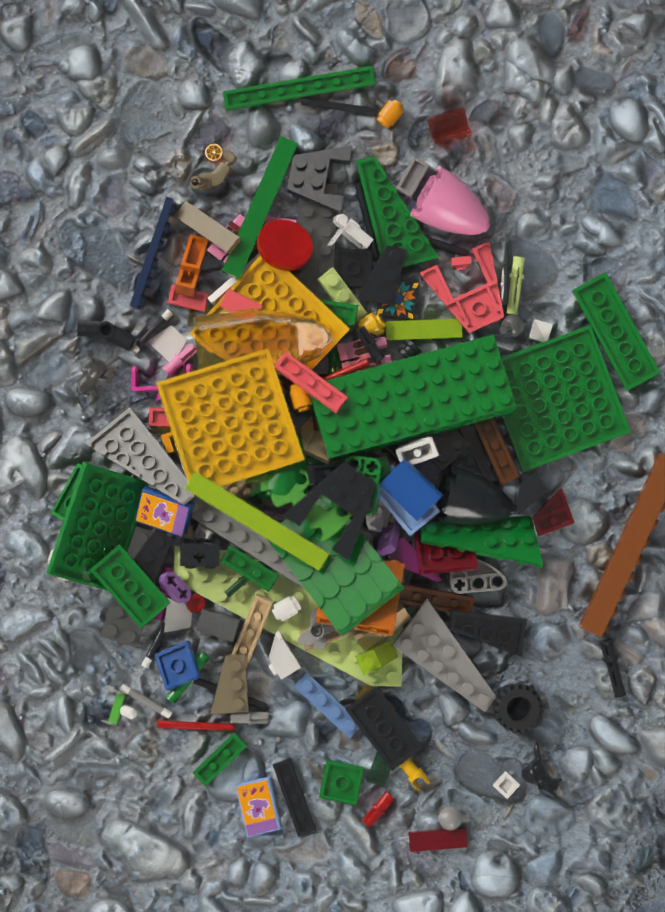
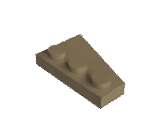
M226 654L210 714L249 712L246 654Z

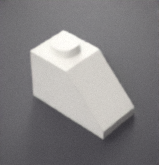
M432 437L417 438L400 444L396 449L400 463L406 458L412 465L439 456Z
M277 631L269 655L271 662L269 668L274 676L278 674L280 679H283L301 667L280 631Z

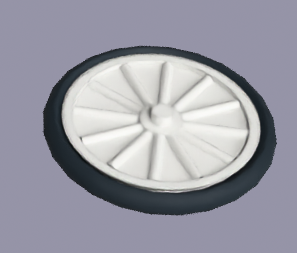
M507 264L502 266L500 289L501 303L505 305L508 299L509 287Z

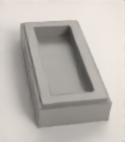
M413 156L395 189L412 199L430 164Z

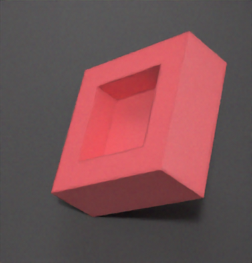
M471 256L451 258V268H456L457 271L466 270L467 266L471 265Z

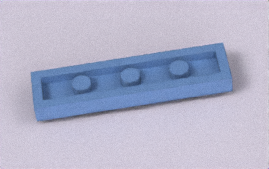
M307 671L293 685L349 739L359 729L358 725L345 710V707Z

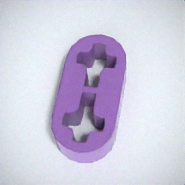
M165 572L160 576V586L176 603L189 601L191 591L176 573ZM167 577H171V579H170V583H171V584H167V582H168ZM179 591H183V593H182L183 598H180V597H179V596H180V592H179Z

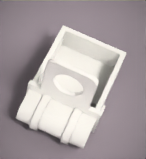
M340 214L333 218L334 225L339 229L327 245L332 246L341 234L359 249H367L374 239L366 234L353 219H348L346 215Z

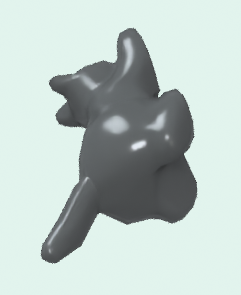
M90 356L85 357L81 363L83 376L78 380L76 393L78 395L82 394L84 397L98 395L95 383L102 376L105 369L118 361L120 357L114 356L106 362L93 359Z

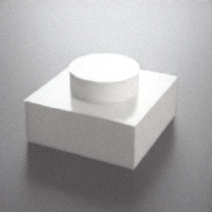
M505 771L493 786L508 799L520 784Z

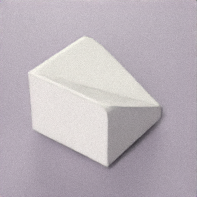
M534 319L528 339L541 343L548 341L553 324Z

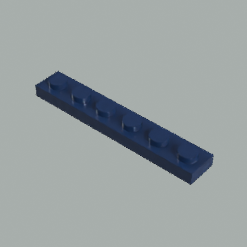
M166 196L130 302L132 308L139 310V307L145 303L146 295L144 293L146 287L149 288L151 285L152 277L150 275L152 269L155 270L159 259H156L158 251L162 252L165 241L162 240L164 233L168 234L171 225L169 223L170 216H174L177 208L173 198Z

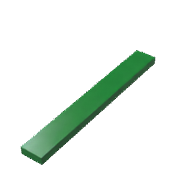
M373 66L223 91L226 111L372 87L376 86Z
M280 136L237 235L241 241L228 256L222 273L240 280L298 143Z

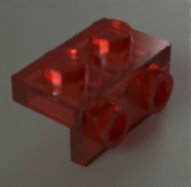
M463 107L427 118L431 138L435 144L443 145L451 139H463L468 134H471Z

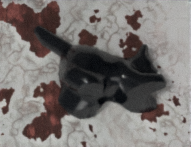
M536 742L533 749L535 759L522 769V778L528 783L537 784L539 792L545 797L551 796L555 798L562 779L552 778L549 775L547 767L541 758L539 744Z

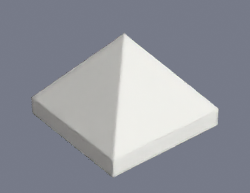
M199 523L194 537L211 538L213 532Z

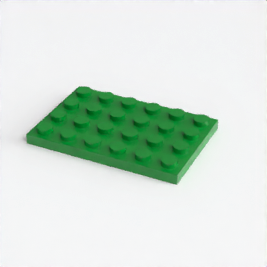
M83 462L46 574L107 590L90 569L119 544L128 552L137 525L135 518L141 492L149 484L143 480Z

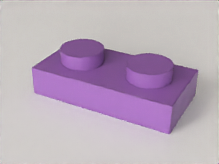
M398 521L382 528L383 531L380 533L376 549L380 557L391 554L396 550L401 525Z

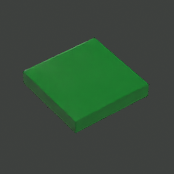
M327 759L319 798L357 805L364 766Z

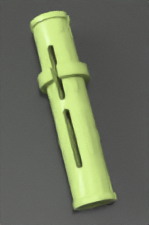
M513 257L512 272L509 273V278L511 279L505 314L518 315L521 283L524 279L523 268L525 258Z

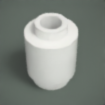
M294 595L292 597L288 596L274 604L275 609L272 612L277 620L281 619L283 622L299 613L298 611L302 608Z

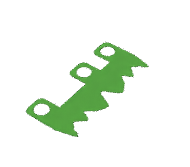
M300 468V473L307 477L306 483L302 485L296 483L285 496L272 494L271 492V498L276 507L290 502L294 506L306 495L303 493V490L310 483L307 472ZM267 472L247 478L246 484L252 481H260L261 491L269 490ZM316 502L305 520L311 519V529L322 528L321 542L337 533L352 515L348 514L345 517H341L336 512L337 507H339L336 504L328 512Z

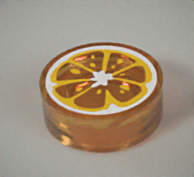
M210 143L206 146L204 155L209 162L217 163L223 158L224 152L219 144Z

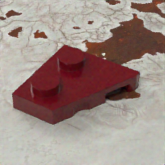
M562 488L532 517L538 536L575 523Z

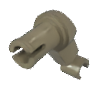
M228 150L223 155L226 163L221 162L213 172L193 176L190 180L194 181H190V186L194 189L200 188L203 191H207L223 184L232 170L230 165H233L237 160L235 154Z

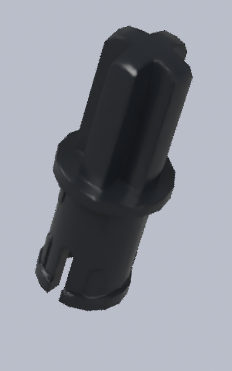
M364 326L355 331L364 345L363 349L367 350L374 363L379 362L385 357L377 346V341L373 340Z

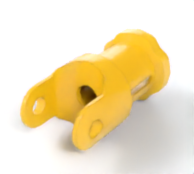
M411 756L398 768H402L408 776L410 783L416 790L420 791V786L415 779L423 778L427 784H430V779L421 768L417 767Z

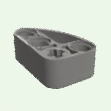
M478 559L477 570L449 572L450 588L458 594L498 591L505 588L507 583L506 577L500 571ZM495 576L502 578V584L498 587H495L492 583ZM481 578L483 580L481 588L473 586L474 579ZM459 579L460 582H464L461 590H457V587H454V584Z

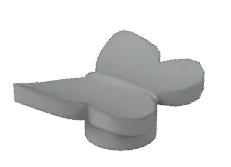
M312 610L310 624L315 619L317 610ZM322 623L316 627L310 626L309 630L304 632L297 642L305 646L314 644L316 649L322 650L326 646L325 636L334 630V626Z

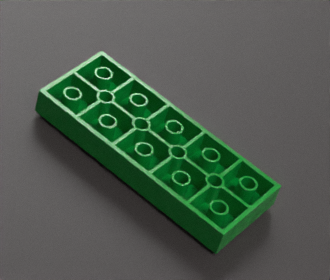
M494 334L326 380L348 397V400L337 414L310 395L313 404L312 408L329 464L347 459L350 456H359L417 438L427 437L515 412L517 407Z

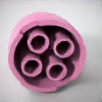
M439 166L436 169L437 175L430 176L416 200L417 208L416 210L412 209L410 216L446 232L465 235L485 233L491 223L488 222L489 216L480 200L463 181L442 166Z

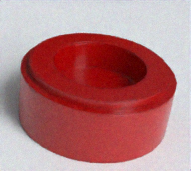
M191 594V598L186 602V608L192 613H199L206 606L205 598L200 594Z

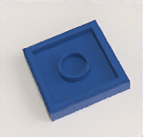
M188 640L154 654L166 691L202 677L191 642Z

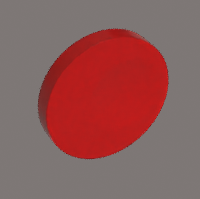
M279 219L273 220L262 227L257 238V249L262 259L270 266L279 270L292 271L303 267L308 262L313 251V243L309 233L301 225L290 220Z

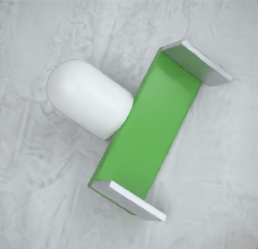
M111 689V691L117 694L108 721H101L117 726L120 714L126 718L134 719L137 716V710L128 705H123L126 693Z

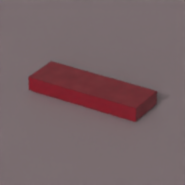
M460 827L455 830L435 829L408 832L410 852L468 848L466 827Z

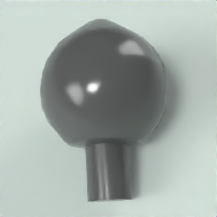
M507 315L502 320L499 331L501 334L517 337L524 330V321L518 315Z

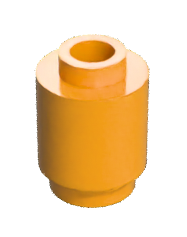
M395 99L393 102L389 100L379 112V117L376 120L387 129L390 126L393 127L404 113L402 110L403 105Z
M296 384L291 385L289 394L294 410H298L299 413L310 410L309 406L313 405L310 394Z

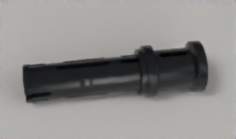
M604 639L598 642L603 654L602 661L607 665L614 697H623L627 694L617 662L619 654H616L614 647L615 639Z

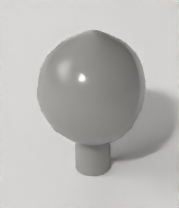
M455 807L444 808L438 816L440 825L446 830H455L462 822H469L470 820L468 814H461Z

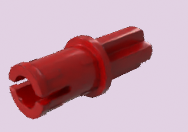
M385 791L376 804H372L373 807L362 821L368 827H371L381 814H385L384 811L395 798Z

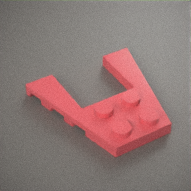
M489 241L471 250L487 284L453 299L438 265L420 272V276L468 334L504 319Z

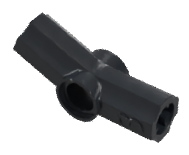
M78 320L77 336L106 339L127 351L131 349L135 342V335L115 326L109 321ZM105 326H111L112 328L109 335H103L102 329Z

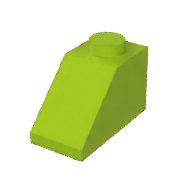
M390 640L355 656L363 675L398 658Z

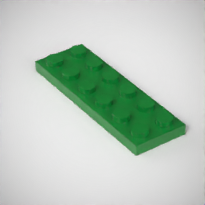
M606 272L571 291L625 391L661 373Z

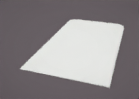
M169 326L151 338L148 343L170 362L175 357V354L178 355L187 340L173 326Z
M167 598L171 603L166 607L164 632L190 628L192 612L186 608V603H176L173 599Z

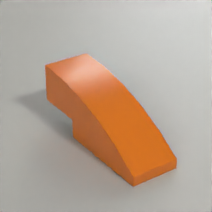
M190 234L175 284V293L194 297L208 245V240L204 237Z

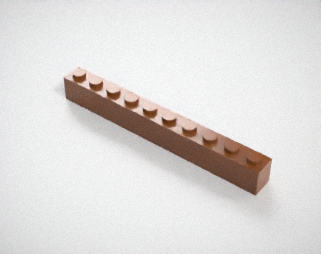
M658 453L578 625V627L599 637L607 634L610 628L608 622L611 617L616 615L618 611L616 605L619 599L622 600L626 593L624 588L627 582L630 583L634 576L633 568L642 559L643 555L640 553L643 547L646 548L650 542L651 537L648 536L651 530H655L657 527L659 512L662 513L665 509V454Z

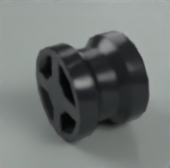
M407 340L405 346L398 350L405 359L420 355L422 352L410 340Z

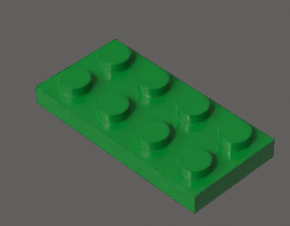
M121 544L90 569L140 628L145 626L171 603Z

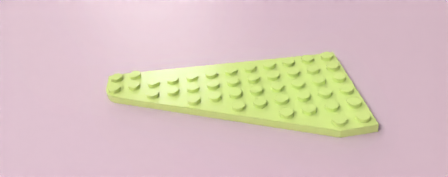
M175 546L174 573L179 576L188 588L245 619L256 594L274 600L273 605L288 596L292 597L295 595L302 608L298 611L299 613L282 622L281 619L277 620L272 610L275 608L272 606L263 629L273 634L280 631L286 641L305 650L304 645L297 642L300 637L299 632L308 630L311 626L310 615L312 610H317V604L304 588L277 571L271 570L278 574L279 577L269 592L249 580L245 586L243 585L229 598L225 591L242 575L221 562L219 566L213 569H206L204 566L188 569L185 566H180V546ZM220 550V560L226 550ZM244 553V554H246L247 556H249L250 558H252V559H254L255 561L259 562V560H257L256 558H254V557L251 556L250 554ZM403 625L393 632V636L388 635L371 648L388 640L393 644L403 631ZM358 633L327 643L322 650L313 648L306 651L370 686H402V652L395 647L398 658L363 675L355 657L364 652L354 638Z

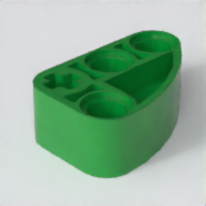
M350 456L345 462L351 465L352 462L358 461L359 467L356 470L377 484L371 499L373 507L366 513V516H373L377 513L381 492L379 484L383 478V465L375 458ZM375 464L378 468L372 472L369 468Z

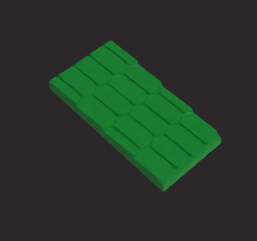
M323 495L317 501L328 512L335 505ZM337 507L336 512L339 516H347L342 508ZM350 518L337 533L321 542L322 528L311 529V519L304 520L300 527L286 519L281 523L283 526L329 553L321 569L318 571L270 541L269 543L342 637L404 589L403 585L361 532L358 534L349 561L332 550L350 523Z

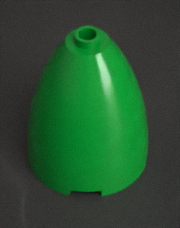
M296 433L305 460L267 472L269 490L262 492L261 482L252 481L249 494L251 497L256 495L259 501H272L271 492L272 494L285 496L296 483L299 485L306 483L307 477L300 473V468L307 472L308 460L299 433ZM309 485L303 490V493L306 495L309 491Z

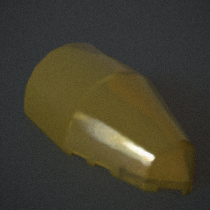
M248 308L193 318L199 369L267 348L274 365L285 352L302 364L318 358L323 353L324 347L333 341L330 331L314 318L258 308Z

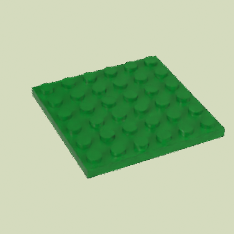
M591 325L501 358L517 406L515 412L502 415V419L522 472L631 432Z

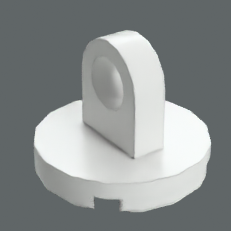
M380 499L377 513L373 516H366L367 527L373 532H382V528L388 525L391 517V512ZM370 502L367 511H370L372 509V502Z

